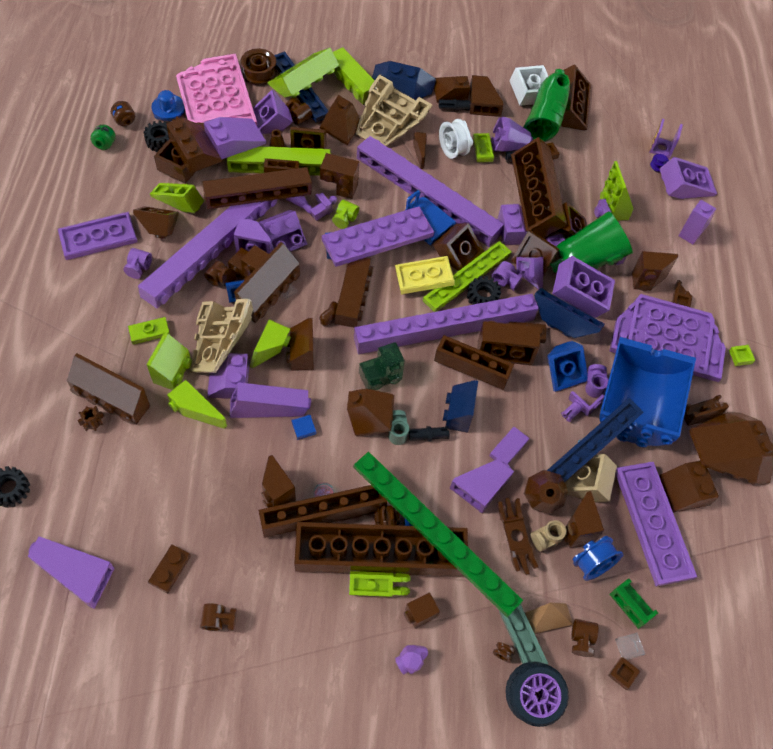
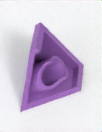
M517 257L516 274L523 275V278L538 290L540 288L543 289L544 257Z

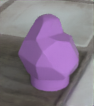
M405 646L400 656L395 658L402 674L408 672L412 674L420 670L424 664L423 660L428 656V650L424 646Z

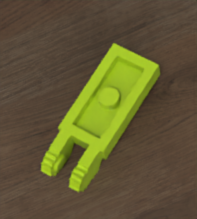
M350 571L349 595L389 597L393 595L410 594L408 587H393V582H409L411 576L402 573Z

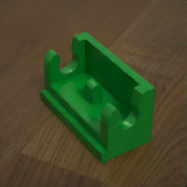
M628 578L609 595L639 629L656 616L658 612L657 610L652 611L630 585L632 581Z

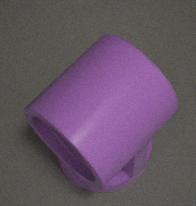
M132 248L128 253L127 264L123 269L124 272L134 279H139L142 275L141 269H149L152 262V254Z
M503 261L491 277L494 279V282H498V285L505 286L508 284L510 289L514 291L524 276L515 274V267L511 263Z
M593 364L588 367L585 390L590 397L599 398L606 390L609 381L607 378V367L601 364Z

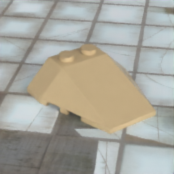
M379 75L369 89V96L365 102L363 115H361L356 135L364 140L371 136L387 147L423 120L431 109L432 104L420 97L417 100L410 98L394 89L392 81Z
M236 299L234 307H223L214 301L202 302L196 324L199 325L198 334L196 333L194 340L197 341L196 350L194 349L192 352L190 372L216 373L251 321L253 305L250 299Z

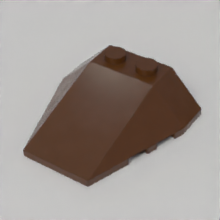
M727 412L689 430L703 467L722 474L725 472L733 474L734 478L747 479L748 483L769 484L771 482L773 474V444L761 420L743 413Z

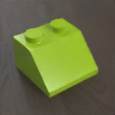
M164 333L146 365L154 384L173 390L182 383L183 374L186 369L190 368L192 358L186 347L169 334Z

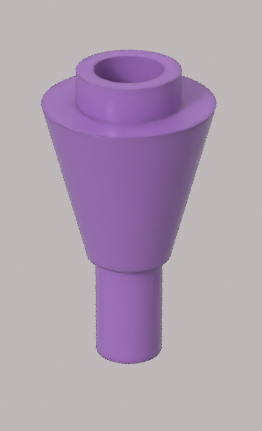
M304 196L286 198V200L304 208L311 215L310 210L313 207L307 203Z

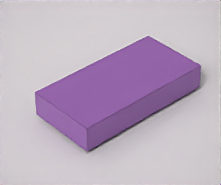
M513 427L489 456L494 460L498 459L509 464L529 441V438Z

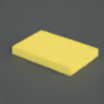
M448 256L395 265L401 295L455 285Z

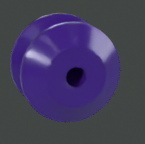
M656 154L653 156L650 166L653 170L660 172V168L669 159L664 154Z

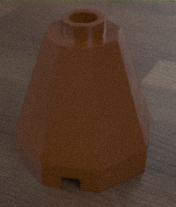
M541 470L528 477L524 490V495L531 508L547 514L563 507L568 493V488L561 475L547 470ZM550 489L552 493L551 495L547 496L546 491Z

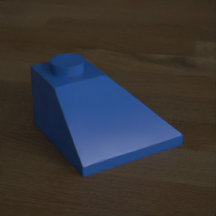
M569 341L555 346L548 354L553 391L556 392L587 381L588 373L583 345Z

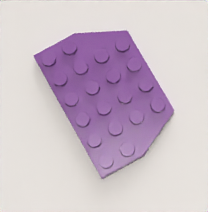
M640 294L627 310L617 318L609 351L616 353L619 339L623 337L652 345V348L658 351L666 349L696 358L693 375L719 382L722 379L726 347L724 343H721L718 335L719 330L714 323L715 320L712 313Z

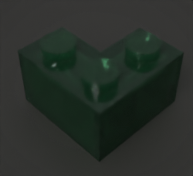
M394 342L379 347L377 358L359 363V375L365 388L378 390L384 385L396 384L402 380L405 360L397 343Z

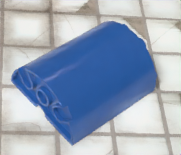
M620 337L599 415L600 422L624 401L631 398L644 413L616 438L619 441L635 443L639 447L671 445L680 437L696 358L666 349L658 351L653 349L652 345Z

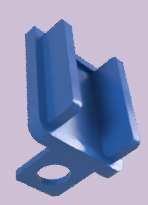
M417 190L407 198L405 210L420 207L434 231L433 237L424 239L431 246L434 241L456 224V221L426 197L419 199L420 190Z

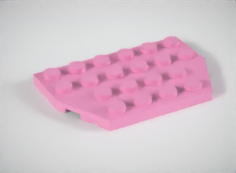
M236 54L203 59L200 61L201 64L193 68L191 66L186 71L176 75L187 120L195 123H204L218 117L253 119L257 126V120Z

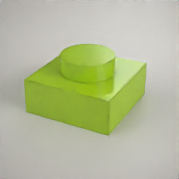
M749 345L730 348L729 352L735 366L749 365L755 362Z

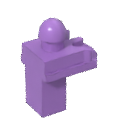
M323 192L317 193L315 197L318 205L310 210L313 218L318 221L325 215L333 212L332 204L337 202V197L330 196L328 199Z

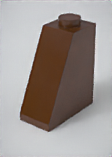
M472 75L470 83V115L501 117L504 103L488 76Z

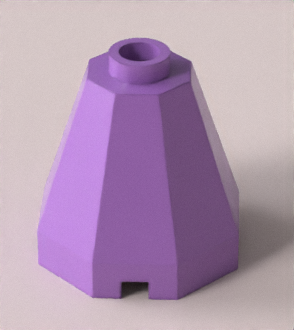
M506 117L498 118L493 129L495 138H491L492 149L495 152L519 150L533 141L531 132Z

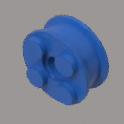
M604 536L597 542L594 540L588 542L583 547L584 551L572 559L574 561L573 565L579 567L584 573L583 579L585 581H590L604 574L623 557V552L617 551L613 546V539L611 537Z

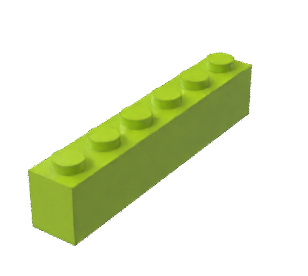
M259 146L227 157L228 171L235 173H264L265 158L299 161V168L307 167L309 175L320 176V166L325 154H330V149Z

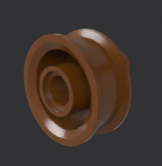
M256 48L242 55V75L246 81L253 84H268L269 81L275 78L277 69L275 66L276 58L273 53L266 49Z

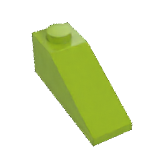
M159 183L150 193L151 197L182 212L195 213L204 202L196 187L189 184Z
M187 380L167 394L170 401L168 405L174 412L178 411L185 417L223 429L227 427L225 417Z

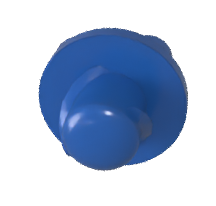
M169 90L161 91L151 106L154 117L164 121H172V119H176V116L181 117L185 111L183 100Z

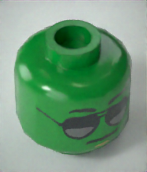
M104 124L96 126L90 136L92 144L101 150L109 149L116 139L114 130Z

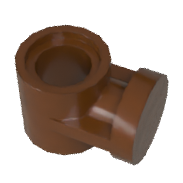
M291 98L286 103L292 120L296 125L312 118V111L306 103L300 104L297 98Z
M216 261L204 273L207 281L214 286H218L220 283L226 286V283L235 282L236 280L235 270L228 268L221 261Z
M204 604L200 628L207 631H222V627L225 625L228 626V631H234L237 608H231L230 612H225L226 607L223 605Z
M580 619L574 620L571 639L572 641H577V645L572 646L573 654L583 657L594 656V649L590 647V644H596L599 631L598 623Z

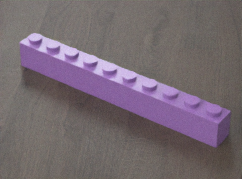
M369 136L357 147L358 160L410 195L420 190L419 199L426 197L454 219L456 224L469 223L477 239L486 246L490 247L500 237L504 226L500 220L495 219L485 210L480 209L471 201L448 188L444 183L439 182L418 166L395 153L379 140Z
M278 199L230 206L138 285L140 297L155 308L165 304L186 282L191 281L195 274L203 270L212 259L217 258L222 250L230 246L231 242L234 241V233L239 218L256 221L258 218L263 217L267 210L274 207Z
M532 293L354 327V341L359 355L441 339L443 335L451 337L481 331L483 321H495L496 323L506 324L509 322L523 323L533 321L537 314L538 306Z

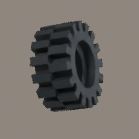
M158 120V123L153 121V125L149 123L148 127L144 128L145 142L150 150L153 151L155 149V152H158L169 140L166 121L163 123L161 120ZM158 135H165L161 138H155Z
M479 276L478 279L475 278L471 281L467 293L469 304L472 303L474 305L499 300L501 286H498L497 281L493 282V278L488 280V276H485L484 279L482 276ZM479 290L488 291L491 294V296L483 297L480 296L477 292Z
M6 466L5 471L0 468V506L3 505L8 508L9 504L11 507L16 506L15 502L21 504L22 501L20 499L22 497L26 499L28 496L25 493L30 492V483L27 477L16 467L12 466L11 469L9 466ZM11 480L16 482L14 490L6 494L1 492V487L4 483Z

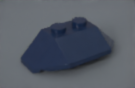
M393 61L376 64L372 75L374 80L379 75L393 82L394 89L414 100H417L418 97L423 99L426 96L432 95L436 78L422 68Z
M542 288L534 295L542 320L548 326L561 330L565 336L577 338L598 333L605 325V323Z

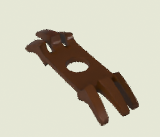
M508 497L505 498L507 518L502 501L498 502V509L508 541L511 561L516 572H519L520 567L516 557L519 556L518 560L525 575H529L525 554H528L527 558L534 569L538 568V564L534 558L533 549L530 546L523 521L524 517L521 512L520 498L515 499V516ZM516 530L520 531L523 539L521 541H514L511 533Z

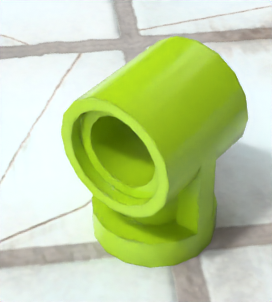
M344 199L341 200L336 214L332 218V222L340 229L347 228L349 221L354 222L357 218L360 207Z

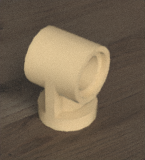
M550 521L546 526L531 532V540L536 549L541 552L547 548L559 545L566 535V527L560 521ZM550 530L555 531L558 537L552 536Z

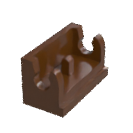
M717 395L710 400L693 405L687 404L684 414L687 426L722 415L729 408L727 402L720 404L719 399L722 396Z

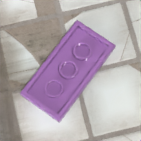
M129 212L58 229L66 260L138 242Z

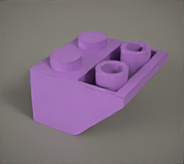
M288 210L258 222L271 240L272 251L280 242L284 243L289 251L307 245L296 211Z

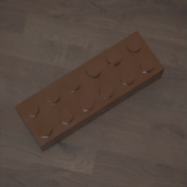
M538 137L511 154L526 232L531 230L544 238L566 226L567 221L550 147Z

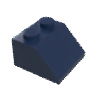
M477 380L454 385L451 393L447 392L445 404H449L448 410L444 409L442 420L446 421L445 427L448 426L450 430L468 433L474 414L478 388Z

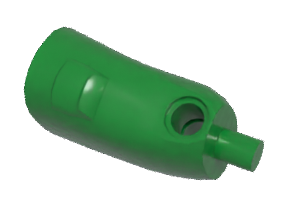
M556 69L555 73L546 77L541 83L532 110L523 128L531 132L533 140L539 137L544 142H547L559 132L570 91V79L568 75L564 74L565 72L562 69Z
M608 211L575 235L559 243L556 247L560 249L557 253L560 259L551 263L550 267L554 273H557L559 264L574 256L597 269L606 264L614 265L623 260L624 257L632 254L633 250L621 225L613 214Z

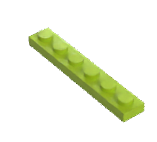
M498 241L453 275L455 285L432 290L423 297V302L433 312H437L469 288L471 281L475 278L478 279L479 276H485L510 257L512 251Z

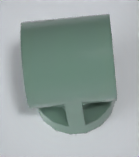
M394 410L392 429L389 431L388 438L391 443L402 445L407 441L409 425L406 412ZM400 430V431H402L403 433H402V434H397V433H395L394 431Z

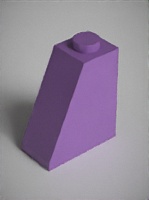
M700 200L692 210L679 237L693 245L710 224L716 208Z
M497 459L454 478L450 489L479 512L483 513L511 479L514 471L511 470L507 463Z

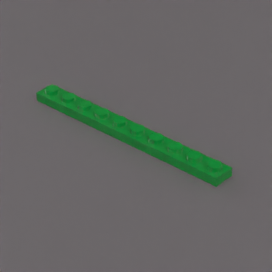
M369 451L353 465V468L507 618L523 602L522 598Z

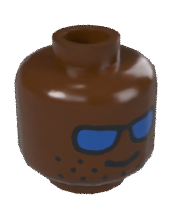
M117 101L111 107V115L119 126H128L135 120V112L128 102Z

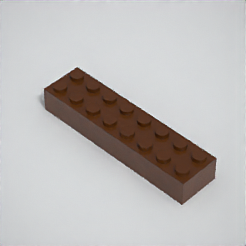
M297 522L295 572L350 573V571L402 573L419 576L465 577L413 526ZM448 527L468 547V528Z

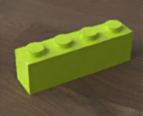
M343 47L333 51L339 66L334 68L335 72L333 73L345 85L346 89L352 92L357 100L365 104L369 96V89L375 80Z

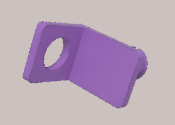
M572 391L569 396L572 404L561 414L564 419L568 417L566 419L568 422H571L579 412H583L588 416L603 402L605 395L602 394L589 406Z

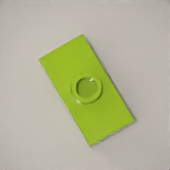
M473 134L477 162H493L494 154L490 134Z
M166 317L128 326L133 345L162 338L164 333L170 335Z

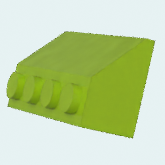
M329 47L313 53L269 81L268 84L284 98L289 96L294 98L300 94V90L310 88L312 82L315 81L317 83L324 79L323 75H330L335 72L334 68L339 66Z

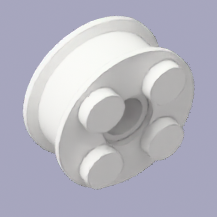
M455 119L452 123L444 122L441 124L439 140L445 155L450 159L456 158L459 154L461 156L467 155L473 145V139L470 136L466 121Z

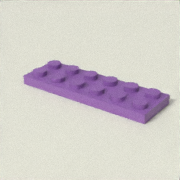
M415 207L322 235V242L335 267L431 238L434 236V231L420 207Z
M654 462L616 468L615 474L655 586L695 579L697 577Z

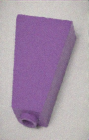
M238 382L230 399V418L304 416L307 409H310L311 398H308V390Z
M40 536L29 548L28 557L36 565L90 608L95 609L115 569L109 561Z

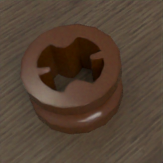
M497 642V649H494L493 654L505 662H511V655L515 654V650L505 643Z

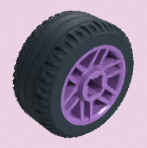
M527 662L517 667L507 680L505 690L507 704L512 713L526 724L535 727L548 726L558 721L564 714L569 701V691L563 676L552 666L541 662Z

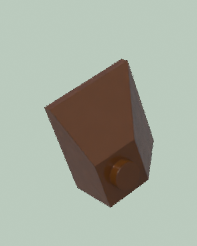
M468 76L436 78L434 85L436 103H439V100H454V98L456 100H468L470 91Z
M338 95L319 128L326 130V133L348 146L357 130L360 118L353 103Z
M566 202L563 204L567 225L558 231L571 237L586 227L585 217Z
M147 206L133 209V214L149 234H153L155 238L166 239L167 236L172 235L179 215L178 211Z
M367 388L349 391L347 411L355 436L391 431L394 407L393 394Z

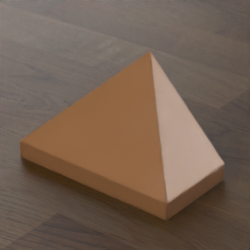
M548 603L525 613L534 634L573 625L566 603Z

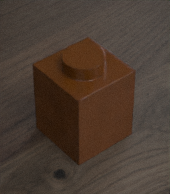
M430 592L407 603L406 611L404 612L407 622L413 624L415 629L437 618L440 614V610Z

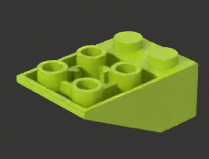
M614 161L612 169L609 171V176L605 181L603 191L600 193V200L606 199L610 211L617 221L629 220L634 208L618 162Z

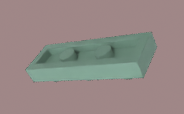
M521 604L508 618L499 611L522 664L541 662L548 665Z

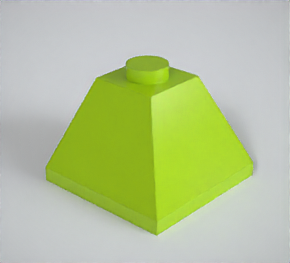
M268 320L253 352L249 367L254 368L279 354L283 346L287 348L291 339L288 336L290 328Z

